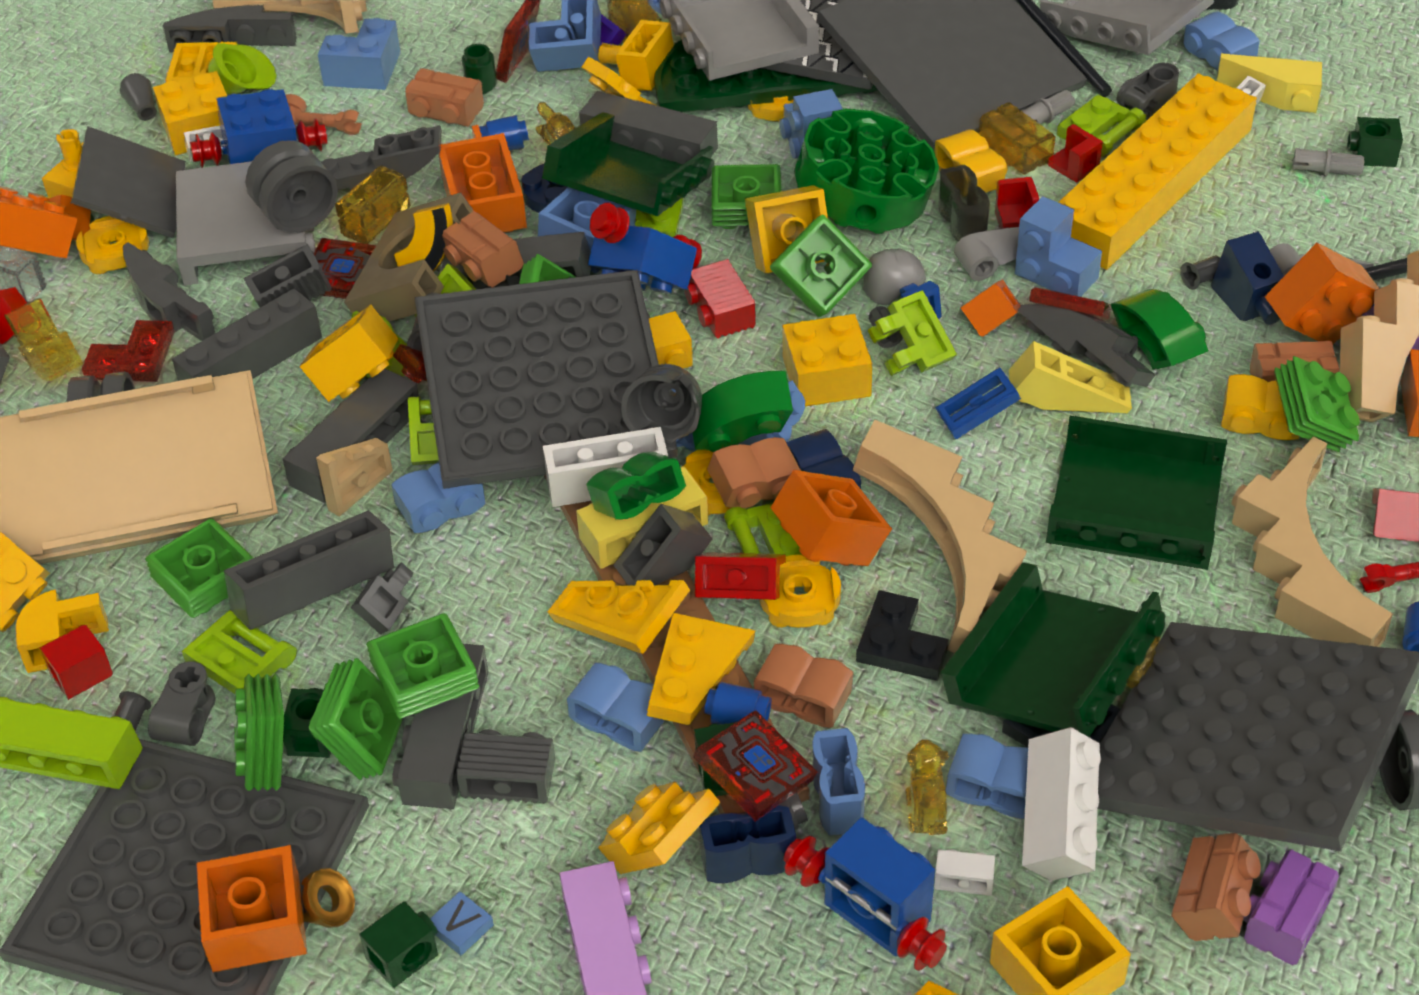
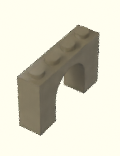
M461 192L394 214L344 301L351 313L354 311L361 312L371 304L379 315L385 317L390 322L417 314L415 297L425 296L431 292L441 293L444 286L425 259L398 267L394 254L410 244L415 231L413 213L417 210L449 203L453 224L456 222L460 224L462 218L473 212L474 210Z

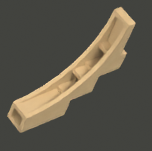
M212 0L214 9L243 5H264L265 11L298 12L321 16L339 24L346 34L358 32L357 21L363 20L362 12L367 11L365 1H369Z
M1419 250L1407 255V279H1394L1390 281L1389 285L1374 291V316H1360L1356 322L1341 328L1340 373L1346 376L1351 385V391L1348 393L1350 404L1362 421L1374 422L1395 414L1398 384L1405 360L1419 336Z
M874 419L860 446L853 471L879 484L905 503L926 525L940 546L952 574L956 596L955 626L947 648L948 651L955 653L980 620L982 612L987 611L1022 564L1027 550L990 535L996 522L989 519L994 503L959 488L964 476L957 472L962 456Z
M1313 436L1303 448L1297 447L1292 452L1287 466L1282 471L1279 469L1275 470L1270 479L1258 474L1247 486L1242 484L1238 488L1231 503L1235 507L1232 524L1257 537L1253 545V551L1256 552L1253 570L1279 583L1275 593V599L1279 600L1275 618L1313 639L1380 647L1385 641L1393 613L1364 596L1338 572L1323 553L1311 529L1306 507L1307 490L1321 471L1327 447L1326 442Z

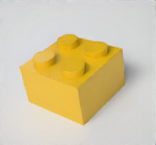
M217 71L200 73L194 77L178 81H167L162 85L153 87L160 117L175 155L187 153L184 132L220 125L217 98L227 97V94Z
M812 185L745 198L756 269L765 274L773 272L770 269V265L814 219L821 215H825L828 218L824 189ZM821 259L818 262L815 261V263L825 262V260Z
M370 304L316 344L299 367L328 402L338 395L344 399L360 386L359 382L366 374L373 378L390 364L388 360L395 355L393 348L399 338Z
M855 314L782 324L784 364L789 380L795 383L798 390L804 396L805 407L872 396L873 364Z
M1067 886L993 932L990 964L1017 995H1109L1125 984L1131 953Z

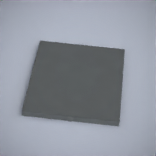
M87 126L71 203L173 238L176 231V171L185 170L186 161Z

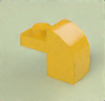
M56 589L35 597L26 604L16 621L17 649L27 673L48 669L40 647L82 625H87L93 634L109 631L108 618L99 593L60 600Z

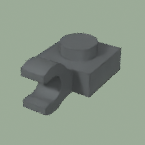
M401 562L395 571L389 569L383 577L378 574L371 578L351 606V609L380 635L387 632L408 603V600L400 592L411 579L413 572Z

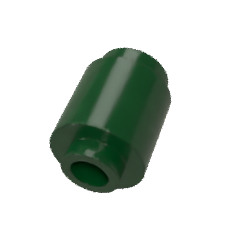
M472 44L466 47L461 58L463 75L466 78L480 80L482 92L486 94L497 85L494 55L489 47L484 44Z

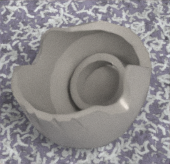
M885 249L873 254L869 259L872 267L864 275L863 289L872 301L881 305H890L893 300L901 296L900 288L911 283L917 286L924 284L926 280L925 271L920 260L912 253L903 249Z

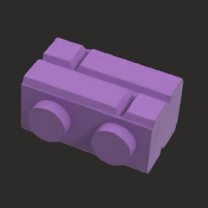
M1291 849L1286 851L1279 864L1271 861L1260 883V886L1266 889L1261 898L1252 894L1250 897L1251 911L1248 916L1243 918V921L1248 923L1244 936L1246 943L1264 952L1270 951L1274 957L1291 965L1297 964L1333 897L1340 876L1338 872L1319 862L1313 863L1311 858Z

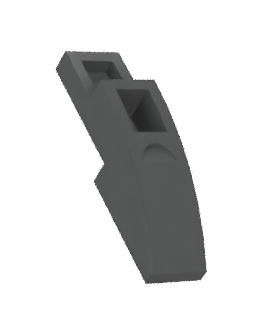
M243 5L210 9L181 16L163 24L169 52H174L176 43L237 42V45L295 46L297 41L292 12H265L264 5Z
M439 125L429 128L421 127L414 131L396 135L388 134L375 139L373 151H362L336 159L328 158L321 161V163L336 179L338 190L349 188L353 198L372 194L407 179L430 163L440 153L442 129Z
M129 242L123 245L124 259L135 296L146 314L161 329L171 336L182 328L201 341L215 334L212 322L214 316L211 309L204 302H198L188 296L181 287L177 286L178 276L169 265H163L155 260L146 250L141 251Z
M1028 304L1021 305L1018 309V312L1028 319L1026 325L1040 335L1045 336L1046 334L1053 340L1052 347L1058 352L1067 356L1071 354L1087 356L1099 365L1106 364L1113 370L1111 376L1124 386L1130 387L1134 384L1147 387L1155 376L1152 371L1130 354L1137 340L1107 321L1089 314L1049 305Z

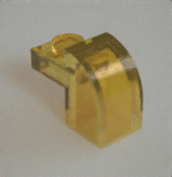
M36 298L4 315L20 344V347H18L19 351L28 365L42 380L52 381L83 365L67 332L57 330L41 298Z

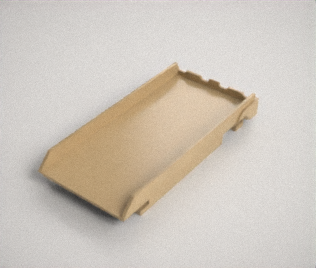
M251 370L216 377L208 375L21 410L18 414L0 417V531L39 564L178 538L210 518H213L223 528L259 522L278 514Z

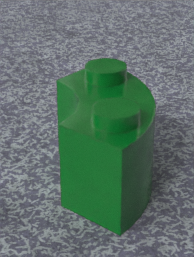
M1147 289L1110 304L1118 327L1131 337L1136 336L1138 338V346L1147 356L1153 370L1174 366L1209 351L1205 342L1206 333L1202 325L1194 322L1186 309L1168 292Z
M765 371L739 376L718 384L702 395L701 414L696 430L692 432L695 449L715 452L728 446L738 445L756 435L781 432L793 412L786 371Z

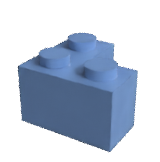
M562 0L561 20L529 23V52L537 72L581 68L588 56L599 62L601 11L597 0Z
M381 18L364 19L357 37L326 35L318 52L323 85L386 90L401 53L396 20H383Z
M833 89L793 96V103L784 104V118L780 119L779 126L782 138L789 141L790 153L793 159H798L809 124L818 117L820 119L831 117L833 111L843 109Z
M1042 196L1020 218L1015 274L1074 301H1078L1099 278L1102 250L1071 238L1074 209Z

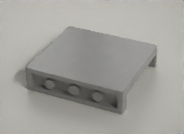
M660 0L662 16L665 19L668 18L674 34L681 37L686 52H691L696 67L702 69L709 80L819 53V25L800 0Z
M1040 0L1039 2L1042 12L1063 35L1149 55L1211 6L1214 0H1066L1063 3Z
M252 161L176 171L177 262L184 285L198 284V266L286 255L306 244L309 245L311 251L315 254L316 248L312 232L314 227L304 232L287 233L277 229L247 193L245 180L247 170Z

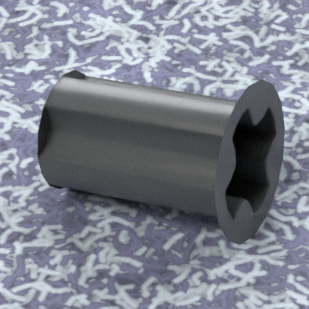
M1214 255L1193 264L1189 262L1184 263L1181 266L1180 272L1185 286L1194 290L1198 288L1200 283L1213 279L1220 257Z
M878 306L869 313V321L872 326H876L875 322L891 314L886 307ZM897 331L877 343L883 348H890L899 344L903 337L900 331Z
M123 691L119 693L121 702L114 716L131 721L136 731L144 711L151 708V703L138 693Z

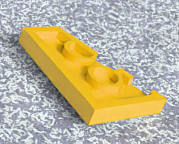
M637 580L636 584L631 586H617L614 581H570L547 613L556 623L644 654L690 589L684 580H670L669 585H654L651 580Z
M673 613L650 696L647 716L690 725L705 706L709 690L711 688L715 689L724 675H728L735 667L737 658L744 650L747 651L752 645L756 630Z

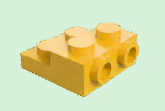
M0 531V631L4 632L17 620L19 613L16 610L28 598L31 601L45 589L48 584L45 578L50 572Z
M675 781L660 786L653 783L636 796L634 800L636 803L629 814L625 813L619 816L606 829L607 835L598 848L609 862L614 861L615 868L620 874L664 865L720 804V801L710 789L690 793L689 791L684 792Z

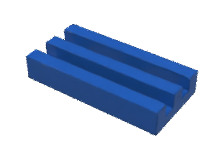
M999 367L935 407L954 438L958 439L1019 401L1021 397Z

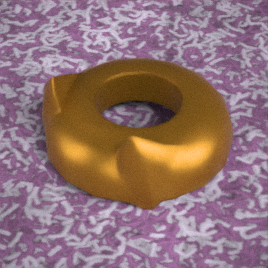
M330 868L320 869L311 872L302 880L301 885L304 886L302 899L306 913L303 915L305 922L332 928L342 926L350 920L354 912L355 899L353 889L341 873ZM320 888L327 891L332 899V909L330 912L324 910L318 902V891Z

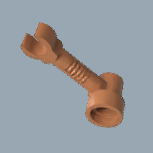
M294 94L286 95L295 127L300 120H302L304 125L312 126L316 118L319 125L324 124L325 127H333L350 135L359 133L362 124L353 123L356 122L359 112L355 110H347L337 114L305 112L307 105L301 97Z

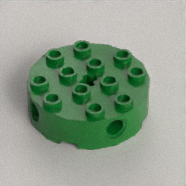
M841 109L833 111L831 117L823 119L818 117L809 124L794 174L798 188L813 185L824 189L827 215L832 218L835 224L842 227L853 226L882 234L885 231L909 226L923 215L937 177L939 165L933 148L925 139L919 141L916 137L909 134L910 127L901 121L874 111Z

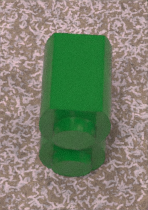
M643 452L630 458L622 468H608L600 471L587 482L586 486L594 510L614 519L623 520L642 513L651 502L661 503L673 499L684 490L686 484L677 459L657 452Z

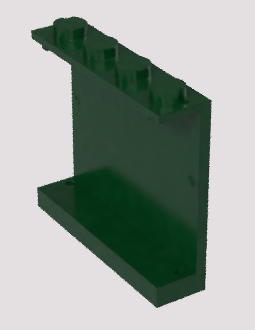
M601 112L547 145L542 179L654 216H659L678 200L684 198L694 188L696 189L703 181L711 177L712 167L715 164V161L711 159L714 147L708 146L705 149H701L700 153L686 163L680 164L610 141L615 116Z
M1070 415L1054 503L1051 504L1046 543L1208 570L1214 543V525L1227 440Z
M1022 562L941 671L949 703L1052 732L1072 727L1089 737L1095 727L1101 725L1104 721L1107 710L1116 696L1123 693L1128 678L1136 666H1140L1143 663L1147 650L1155 638L1159 637L1164 631L1166 615L1162 612L1159 593L1152 592L1149 598L1142 602L1139 612L1045 591L1042 588L1037 565Z

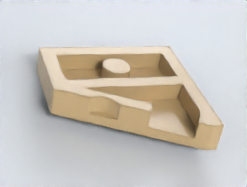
M378 438L326 452L316 457L327 508L339 517L393 471L388 444Z

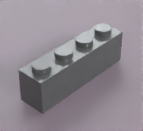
M596 91L579 112L580 125L601 112L614 115L610 141L680 164L686 163L700 153L701 149H705L708 146L714 147L712 156L718 149L717 121L601 91Z
M584 232L513 239L518 245L524 264H527L528 260L531 261L532 257H536V254H540L575 277L590 276L591 266H588L591 251ZM446 255L443 260L441 271L448 263L451 264L450 261L447 259ZM462 265L454 266L458 268L476 289L491 288L480 279L477 281L471 280ZM522 269L511 276L506 275L505 280L495 287L519 284Z
M291 289L173 357L172 362L178 381L208 375L216 377L251 370L252 379L322 338L316 306L296 289Z
M384 369L373 378L366 379L353 394L341 402L325 420L316 425L312 432L297 446L290 449L283 458L289 486L325 503L326 499L316 457L326 452L378 438L387 444L409 423L408 397L419 396L417 383L387 369Z
M368 510L224 570L230 610L249 630H252L293 611L303 609L307 605L330 595L337 594L346 588L371 579L389 569H393L390 529Z
M463 644L476 668L479 688L463 694L459 698L450 699L427 708L418 714H413L412 725L405 726L402 738L404 754L402 760H396L392 776L393 786L399 787L402 805L444 809L455 808L459 792L457 768L463 740L465 739L466 732H474L489 672L484 645Z

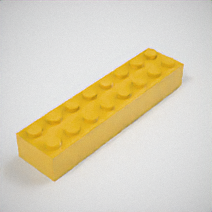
M1197 74L1058 202L1074 209L1071 238L1102 250L1100 267L1105 270L1109 269L1251 131L1257 97L1215 81L1209 76Z

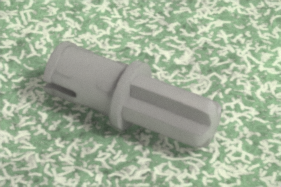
M1064 90L1048 99L1040 98L1031 107L1014 114L1013 118L1017 119L1014 120L1015 127L1018 131L1025 133L1045 122L1048 124L1053 121L1054 116L1070 109L1075 104V98L1069 90Z
M1295 148L1292 170L1324 172V176H1327L1328 173L1359 176L1363 172L1364 157L1362 155L1331 152V148H1328L1327 151Z

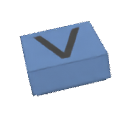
M460 891L430 918L437 929L435 936L460 956L494 926L492 916Z

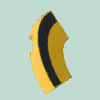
M449 203L420 209L413 213L415 221L414 236L406 248L394 254L398 267L425 259L434 272L442 264L441 262L445 257L443 248L446 247L442 236L443 231L453 225Z

